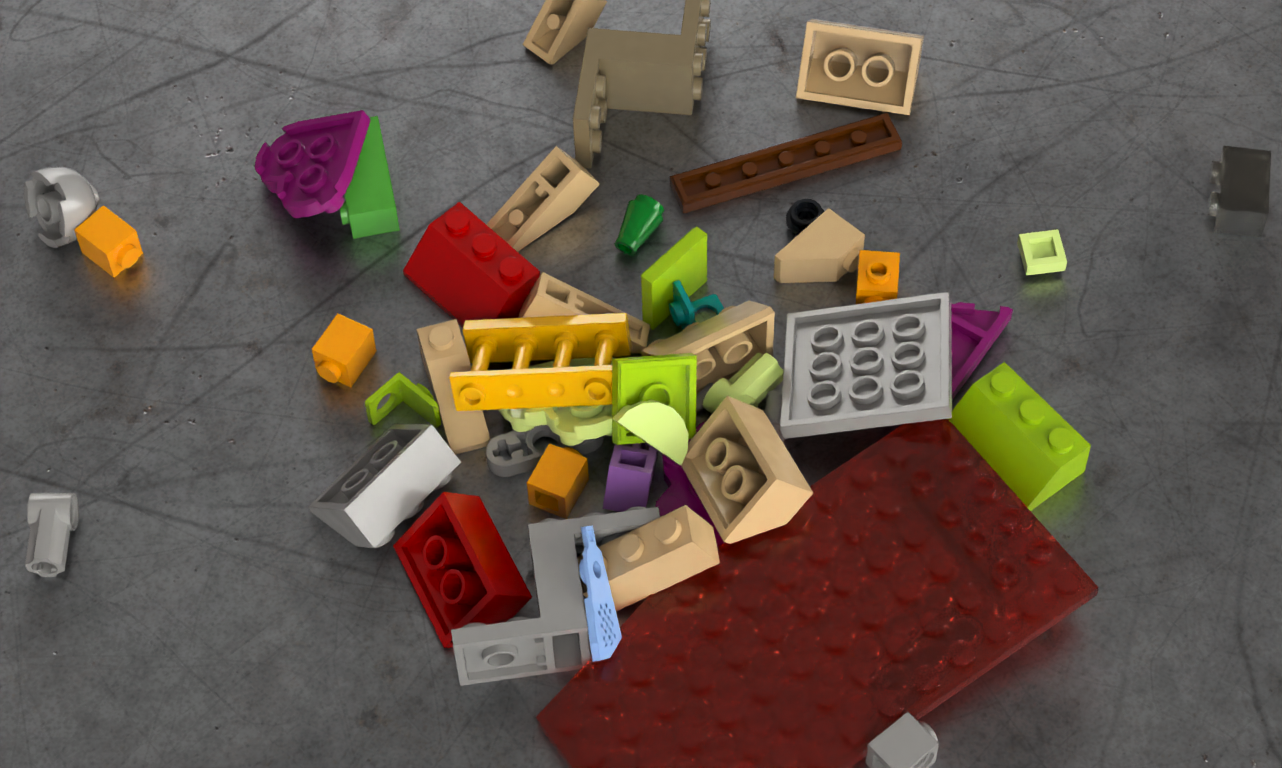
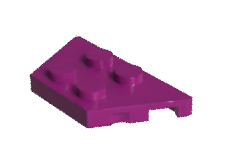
M958 302L951 304L952 400L1012 318L1013 309L1000 306L999 312L976 310L974 303ZM938 420L925 421L923 423L927 428L932 429Z

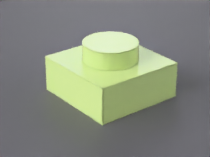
M1058 229L1019 234L1017 244L1026 276L1066 270L1067 259Z

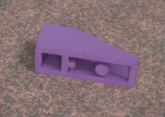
M648 443L615 444L609 464L602 509L623 512L632 507H647L658 450Z

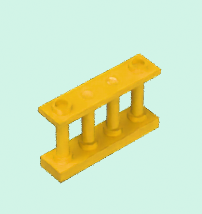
M627 313L465 320L462 330L470 363L473 364L471 371L450 372L449 378L456 411L612 405V357L630 356L632 350ZM595 358L594 366L570 367L571 359ZM554 360L552 368L529 369L530 361ZM513 361L512 369L488 370L490 362Z

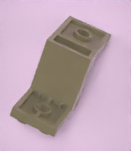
M685 0L681 35L588 28L573 114L575 160L584 168L591 169L594 153L600 154L602 130L598 129L600 123H605L607 109L692 115L694 100L701 101L703 78L697 76H701L702 71H705L707 48L701 47L705 46L706 42H709L711 19H704V17H709L711 0Z

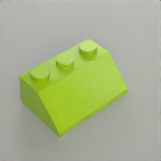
M1005 362L973 383L952 410V418L945 419L938 428V433L1022 517L1085 472L1091 445Z

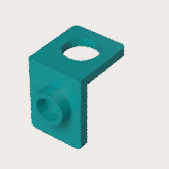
M680 280L673 282V302L669 303V310L676 326L681 325L683 330L688 325L696 322L695 313L698 310L708 308L718 315L724 309L716 294L691 302Z

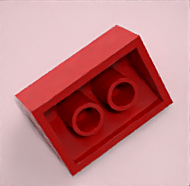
M458 202L429 224L403 269L404 276L453 320L457 319L458 324L462 328L465 320L518 318L523 302L541 275L535 266L461 202Z
M442 492L393 545L444 648L453 647L452 629H459L470 623L488 625L507 622L532 598L480 496Z

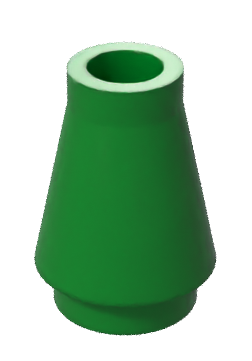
M643 194L637 195L635 200H630L619 235L614 243L616 248L627 255L634 256L639 247L663 222L662 214L664 207L657 200Z

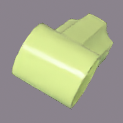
M758 352L729 380L721 378L713 384L705 395L702 404L703 408L713 414L727 396L758 408V404L766 397L767 393L774 390L783 381L784 370L770 354Z

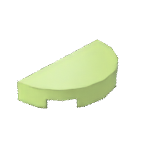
M655 400L640 401L631 406H624L612 418L663 455L682 465L688 451L689 434L683 418L672 407Z

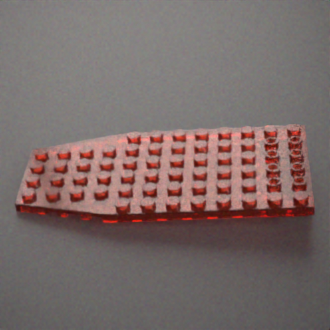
M949 419L903 424L812 484L810 488L813 494L787 524L731 544L723 543L717 547L719 564L655 594H650L620 626L622 639L609 659L594 662L591 657L536 716L539 727L570 768H850L867 756L868 744L905 713L909 712L916 720H919L1097 596L1099 587Z

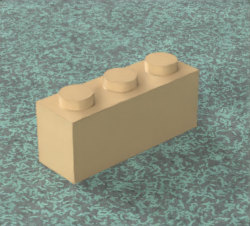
M686 505L598 547L602 551L616 612L720 563L713 526ZM583 555L577 557L578 566L581 559H583ZM580 577L583 596L588 597L587 586Z

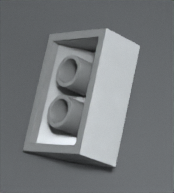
M393 424L321 493L308 508L315 516L357 547L379 548L393 538L395 535L394 529L404 519L413 517L423 508V500L432 491L439 490L452 479L453 475L451 472L461 461L432 424Z

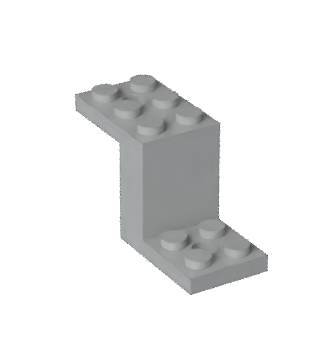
M637 506L623 512L609 514L592 512L579 518L564 520L548 518L539 523L528 524L539 618L530 619L520 616L511 618L503 623L488 625L470 623L462 628L452 629L453 649L460 686L591 668L588 626L577 557L582 555L584 551L580 527L593 525L596 545L599 547L659 518V508Z

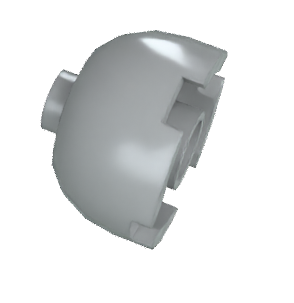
M55 166L31 172L32 180L24 183V200L29 218L36 216L40 226L45 231L38 234L39 238L45 244L54 248L76 241L77 237L74 229L97 211L99 197L95 187L89 184L77 171L69 168Z

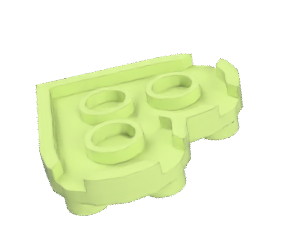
M595 358L571 359L570 367L594 366ZM554 361L529 366V369L552 368ZM612 405L498 409L503 418L511 422L513 430L526 432L532 430L535 426L548 425L553 433L560 436L561 443L567 446L578 445L587 439H596L605 435L612 436Z

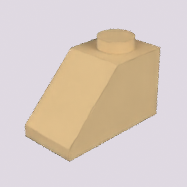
M545 0L523 46L548 64H555L587 37L588 28L594 27L607 1Z
M828 208L775 255L774 279L779 283L837 282L847 272L852 273L858 268L859 250H864L865 234Z

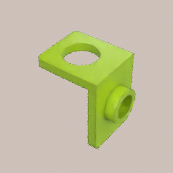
M400 372L394 375L365 401L368 422L373 426L401 402L407 404L435 428L441 425L439 405L434 401L430 391L420 383L415 385ZM391 393L386 404L377 409L382 398Z

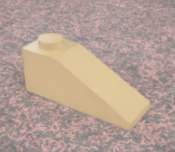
M556 146L486 225L519 252L572 215L600 183L580 163Z
M542 272L523 302L518 318L625 312ZM627 314L632 343L631 353H641V350L647 347L650 325Z
M457 319L417 329L421 358L434 401L439 405L441 424L448 446L455 455L487 447L491 439L483 410L456 411L449 378L450 372L471 371L470 361Z

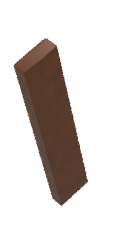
M884 113L669 176L670 187L682 213L685 214L901 150L902 140L888 113Z

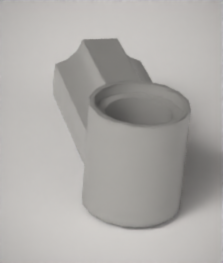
M76 493L30 494L27 506L30 535L25 560L28 572H34L41 577H56L58 573L65 571L70 531L76 530L79 517Z

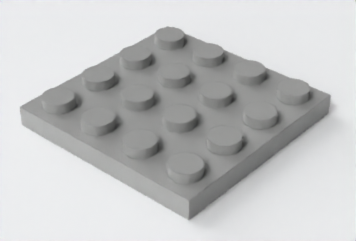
M949 292L787 314L780 429L784 439L952 418V310Z

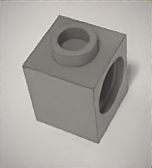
M907 712L868 744L866 764L870 768H929L936 762L939 747L938 738L924 721L918 722Z

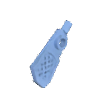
M592 525L580 527L584 551L582 554L583 559H581L579 564V572L583 583L587 586L588 597L584 599L592 660L594 662L609 659L622 639L602 551L596 545Z

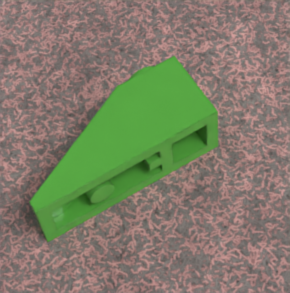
M378 116L370 117L371 121L351 183L345 192L346 200H344L340 208L342 225H351L353 239L400 231Z

